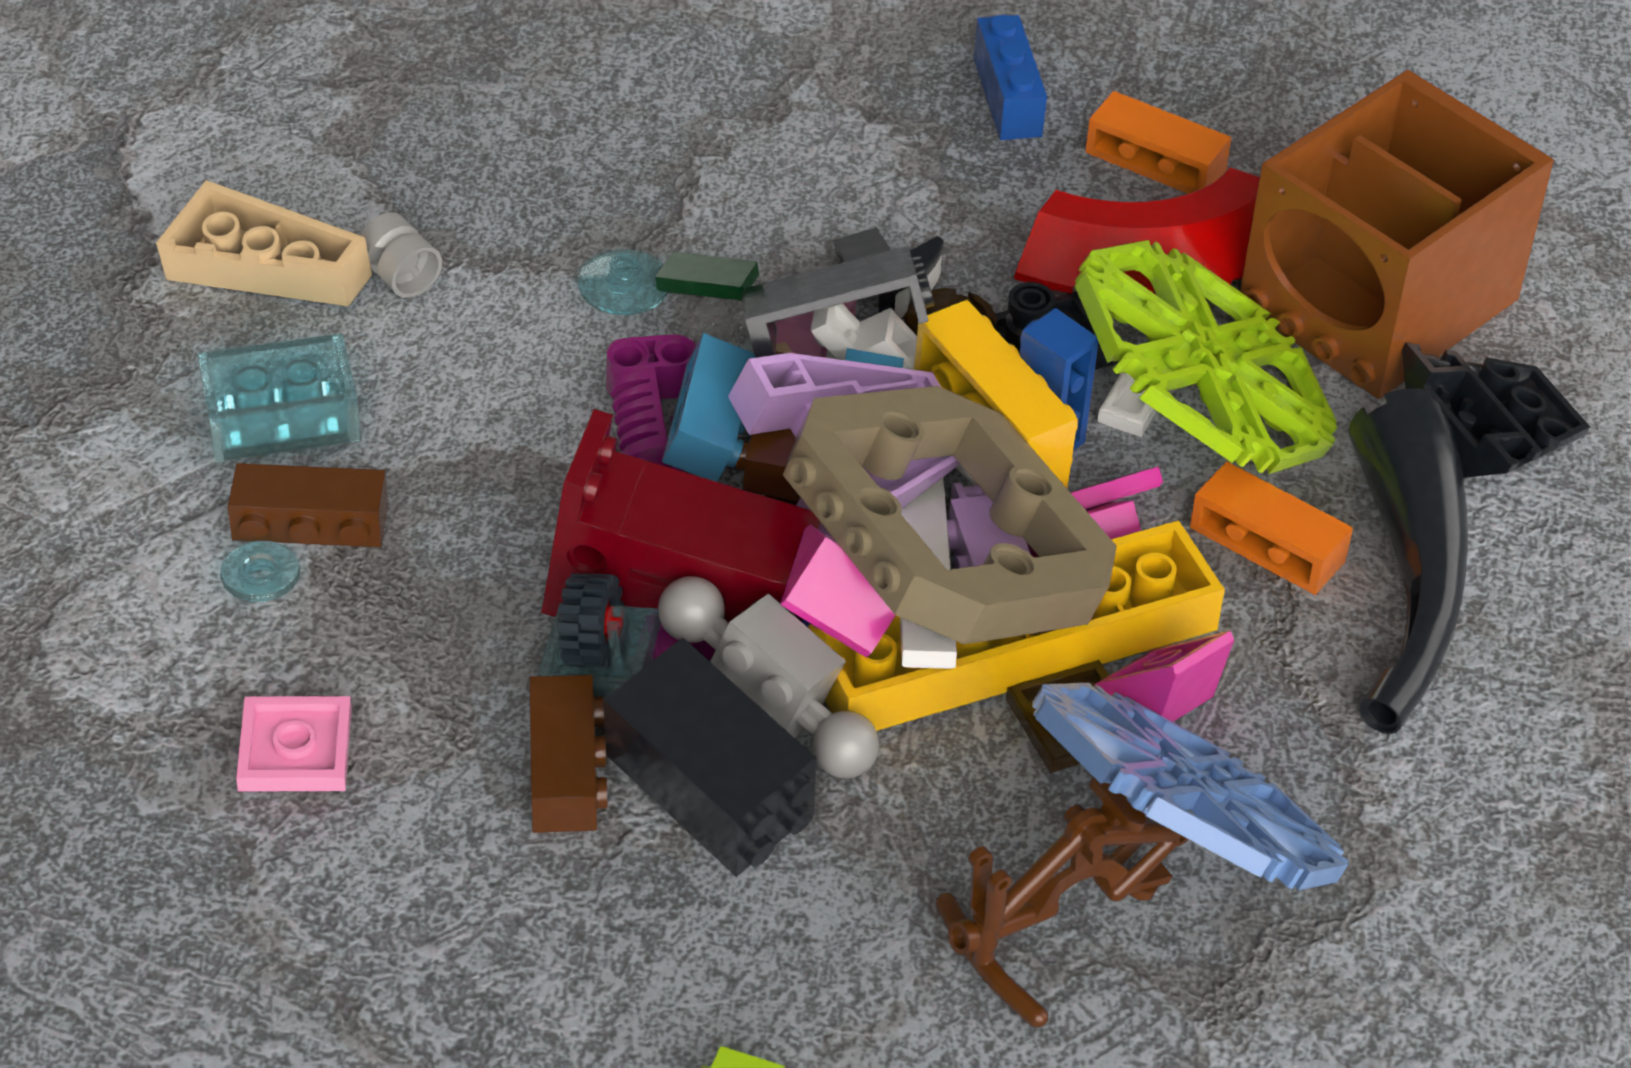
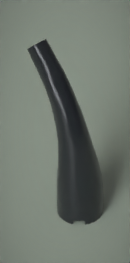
M1407 388L1384 394L1387 403L1374 409L1369 414L1362 407L1354 415L1348 430L1350 440L1374 501L1388 529L1404 577L1408 599L1406 632L1400 658L1393 668L1381 671L1359 708L1360 715L1365 723L1372 729L1384 734L1397 733L1433 681L1456 627L1466 577L1468 521L1462 465L1453 430L1441 401L1436 402L1432 399L1428 390L1420 388Z

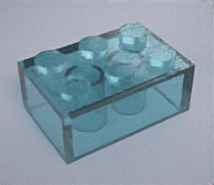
M343 333L197 353L202 394L215 462L361 441L358 399Z

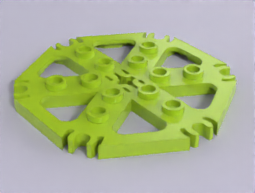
M1149 240L1094 250L1082 262L1078 269L1081 273L1075 279L1076 284L1074 286L1107 363L1119 361L1113 368L1116 374L1126 373L1134 379L1135 382L1129 389L1134 393H1142L1144 390L1145 392L1140 396V400L1230 462L1236 461L1239 466L1244 467L1251 459L1260 473L1267 469L1268 474H1272L1322 458L1334 445L1333 443L1336 438L1332 434L1337 430V420L1301 346L1299 348H1291L1296 341L1294 337H1284L1276 331L1275 328L1280 324L1277 319L1269 318L1266 320L1271 314L1266 309L1183 252L1181 255L1177 249L1173 248L1166 255L1158 242H1154L1151 246ZM1136 270L1145 275L1150 280L1156 294L1124 272ZM1206 299L1231 315L1236 321L1217 325ZM1112 317L1120 323L1130 324L1146 335L1149 342L1135 345L1122 341L1121 337L1113 329L1114 321ZM1273 365L1280 369L1287 377L1292 390L1260 367ZM1197 384L1200 391L1199 396L1207 406L1215 426L1209 419L1190 406L1177 401L1168 391ZM1260 415L1272 429L1286 432L1293 440L1294 445L1280 449L1269 437Z

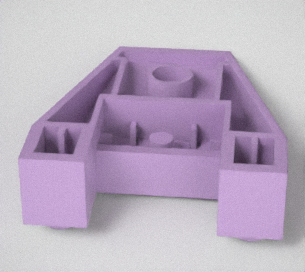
M785 353L748 359L728 398L749 435L790 428L796 438L814 398L941 386L933 372ZM953 455L911 460L905 474L897 480L879 478L868 472L865 468L864 470L879 487L891 492L898 499L902 509L960 465V463ZM800 498L796 506L810 510L802 498ZM821 523L819 530L832 537Z

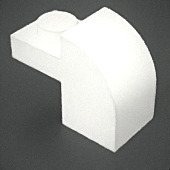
M844 304L814 311L810 331L813 333L817 343L827 348L826 358L845 360L847 348L904 358L903 368L914 370L917 336L891 308L861 322Z

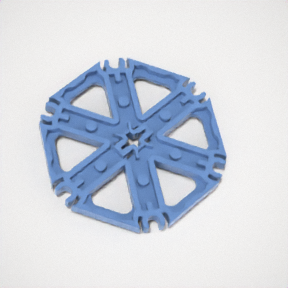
M1090 683L1043 684L1033 700L1032 707L1036 709L1034 712L1036 719L1100 784L1109 783V791L1127 796L1126 799L1132 804V807L1146 813L1145 816L1260 878L1262 876L1270 882H1273L1275 877H1277L1288 888L1292 889L1295 886L1299 891L1338 882L1349 865L1348 859L1342 856L1344 850L1340 848L1341 846L1273 782L1271 784L1265 783V776L1245 769L1242 766L1243 761L1239 758L1231 757L1230 759L1231 753L1136 701L1123 697L1117 692H1114L1111 696L1100 686L1095 685L1093 687Z

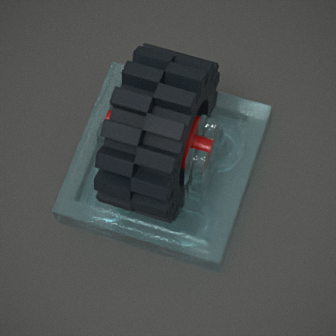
M571 573L570 577L565 581L566 588L562 590L561 597L563 603L559 604L537 676L593 675V696H604L605 698L650 663L661 626L658 609L624 607V601H620L623 594L622 587H619L620 581L618 577H615L616 575Z

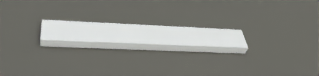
M943 477L902 508L901 515L943 566L950 570ZM900 617L902 666L913 668H956L957 650L955 640Z

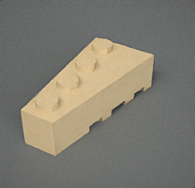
M207 180L156 242L165 278L170 281L349 306L372 276L365 237Z

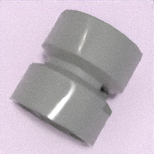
M387 212L371 220L361 231L360 236L365 237L371 270L378 274L381 280L398 296L412 298L420 295L430 288L438 278L442 269V257L439 251L429 241L419 235L418 231L400 214Z

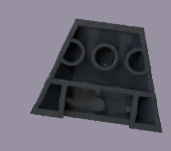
M1407 342L1402 349L1405 389L1420 388L1428 390L1433 400L1436 402L1441 401L1453 430L1462 465L1463 478L1509 473L1533 460L1544 457L1575 442L1586 435L1590 429L1589 424L1537 366L1488 357L1485 358L1482 364L1466 362L1456 351L1445 350L1442 357L1428 355L1421 352L1420 345Z

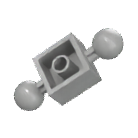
M687 576L673 581L666 587L658 605L659 619L665 631L677 640L684 638L689 643L705 640L716 650L710 662L787 732L796 738L805 730L809 731L813 735V755L816 757L818 765L826 773L837 778L849 779L864 774L873 766L880 748L879 736L874 725L859 713L853 711L831 713L823 706L846 661L786 608L781 606L778 601L767 594L728 623L724 619L725 605L723 597L718 588L710 581L701 577Z

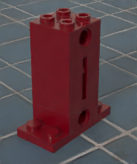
M593 409L564 480L541 613L560 619L561 614L558 613L559 604H563L561 594L563 588H566L565 581L570 577L571 573L616 575L615 577H618L620 581L619 587H622L623 592L620 601H624L626 606L659 615V600L666 587L673 581L687 576L704 578L718 588L725 605L724 619L728 623L767 594L771 595L781 604L805 528L810 524L817 529L820 528L821 522L814 513L802 507L616 452L618 438L609 436L613 414ZM789 611V612H790L791 614H793L799 621L802 622L803 618H801V617H799L798 615L794 614L793 612Z

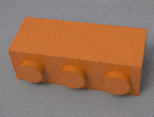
M1113 91L1089 118L1085 153L1190 194L1213 183L1226 172L1232 137Z
M1228 461L1195 494L1190 528L1314 595L1323 588L1346 562L1353 527Z

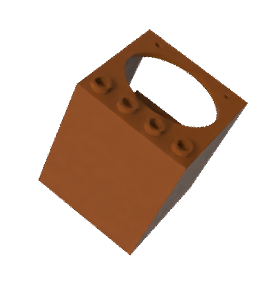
M1407 69L1262 163L1240 292L1271 313L1266 320L1275 318L1280 322L1275 328L1285 337L1293 336L1297 345L1379 400L1384 394L1389 393L1405 381L1402 349L1406 342L1420 345L1423 354L1440 356L1445 350L1452 348L1519 299L1554 159Z

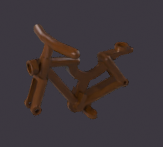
M1093 776L1089 786L1103 802L1102 807L1083 808L1080 804L1070 807L1063 816L1067 823L1064 834L1011 887L1012 878L1005 870H998L992 874L993 855L985 846L976 848L969 855L968 862L972 865L969 909L973 914L972 921L966 918L958 901L951 893H942L936 899V908L948 928V939L952 949L957 954L964 955L990 989L1029 1025L1035 1028L1043 1027L1048 1022V1012L1014 981L996 961L995 949L998 946L999 939L1054 917L1059 911L1058 901L1061 894L1077 882L1089 877H1093L1095 883L1111 901H1121L1128 894L1138 900L1146 901L1152 899L1158 886L1168 884L1173 876L1161 862L1177 846H1181L1189 840L1145 816L1146 813L1132 807V804L1126 799L1127 796L1121 793H1112L1108 790L1109 783L1100 784ZM1144 843H1157L1133 868H1125L1122 865ZM1119 845L1110 855L1103 854V846ZM1071 859V865L1054 876Z

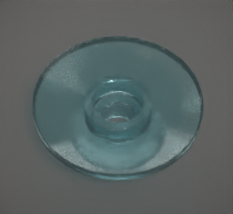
M620 249L601 253L586 262L578 277L579 291L584 300L592 307L614 315H634L649 311L662 303L669 293L658 291L655 276L664 264L654 256L636 250Z

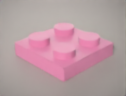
M350 696L245 697L236 775L238 791H346L352 712Z

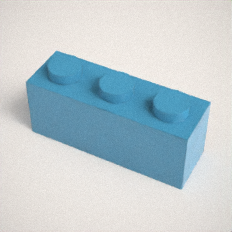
M705 333L702 334L686 365L662 459L663 463L718 482L726 466L735 467L744 441L738 439L737 436L738 434L742 435L745 427L728 396L748 359L755 358L753 352Z

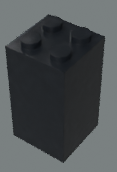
M684 638L673 644L603 699L606 756L736 877L750 865L753 867L761 865L772 854L778 842L789 833L792 835L800 833L811 822L815 807L816 757Z

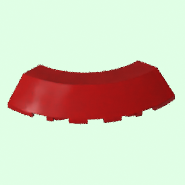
M1229 167L1220 178L1200 190L1175 198L1145 202L1107 201L1055 190L1037 214L1016 268L1014 279L1021 282L1040 283L1047 286L1050 290L1072 294L1073 287L1076 284L1075 279L1081 273L1078 269L1091 251L1149 240L1151 246L1154 242H1158L1166 255L1173 248L1177 249L1181 255L1183 252L1231 285L1232 280H1241L1243 278L1260 177ZM1136 270L1124 272L1156 294L1150 280L1145 275Z

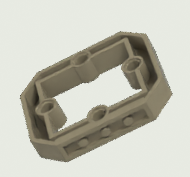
M939 386L813 399L795 438L783 476L895 615L962 644L1087 625L1090 622L1110 585L1117 546L1003 414ZM953 455L992 500L993 504L989 510L992 521L1001 530L1014 536L1023 537L1039 557H1032L1027 551L1009 543H999L993 545L983 565L947 570L901 515L902 509L898 499L891 492L879 487L864 468L879 478L897 480L905 474L911 460Z

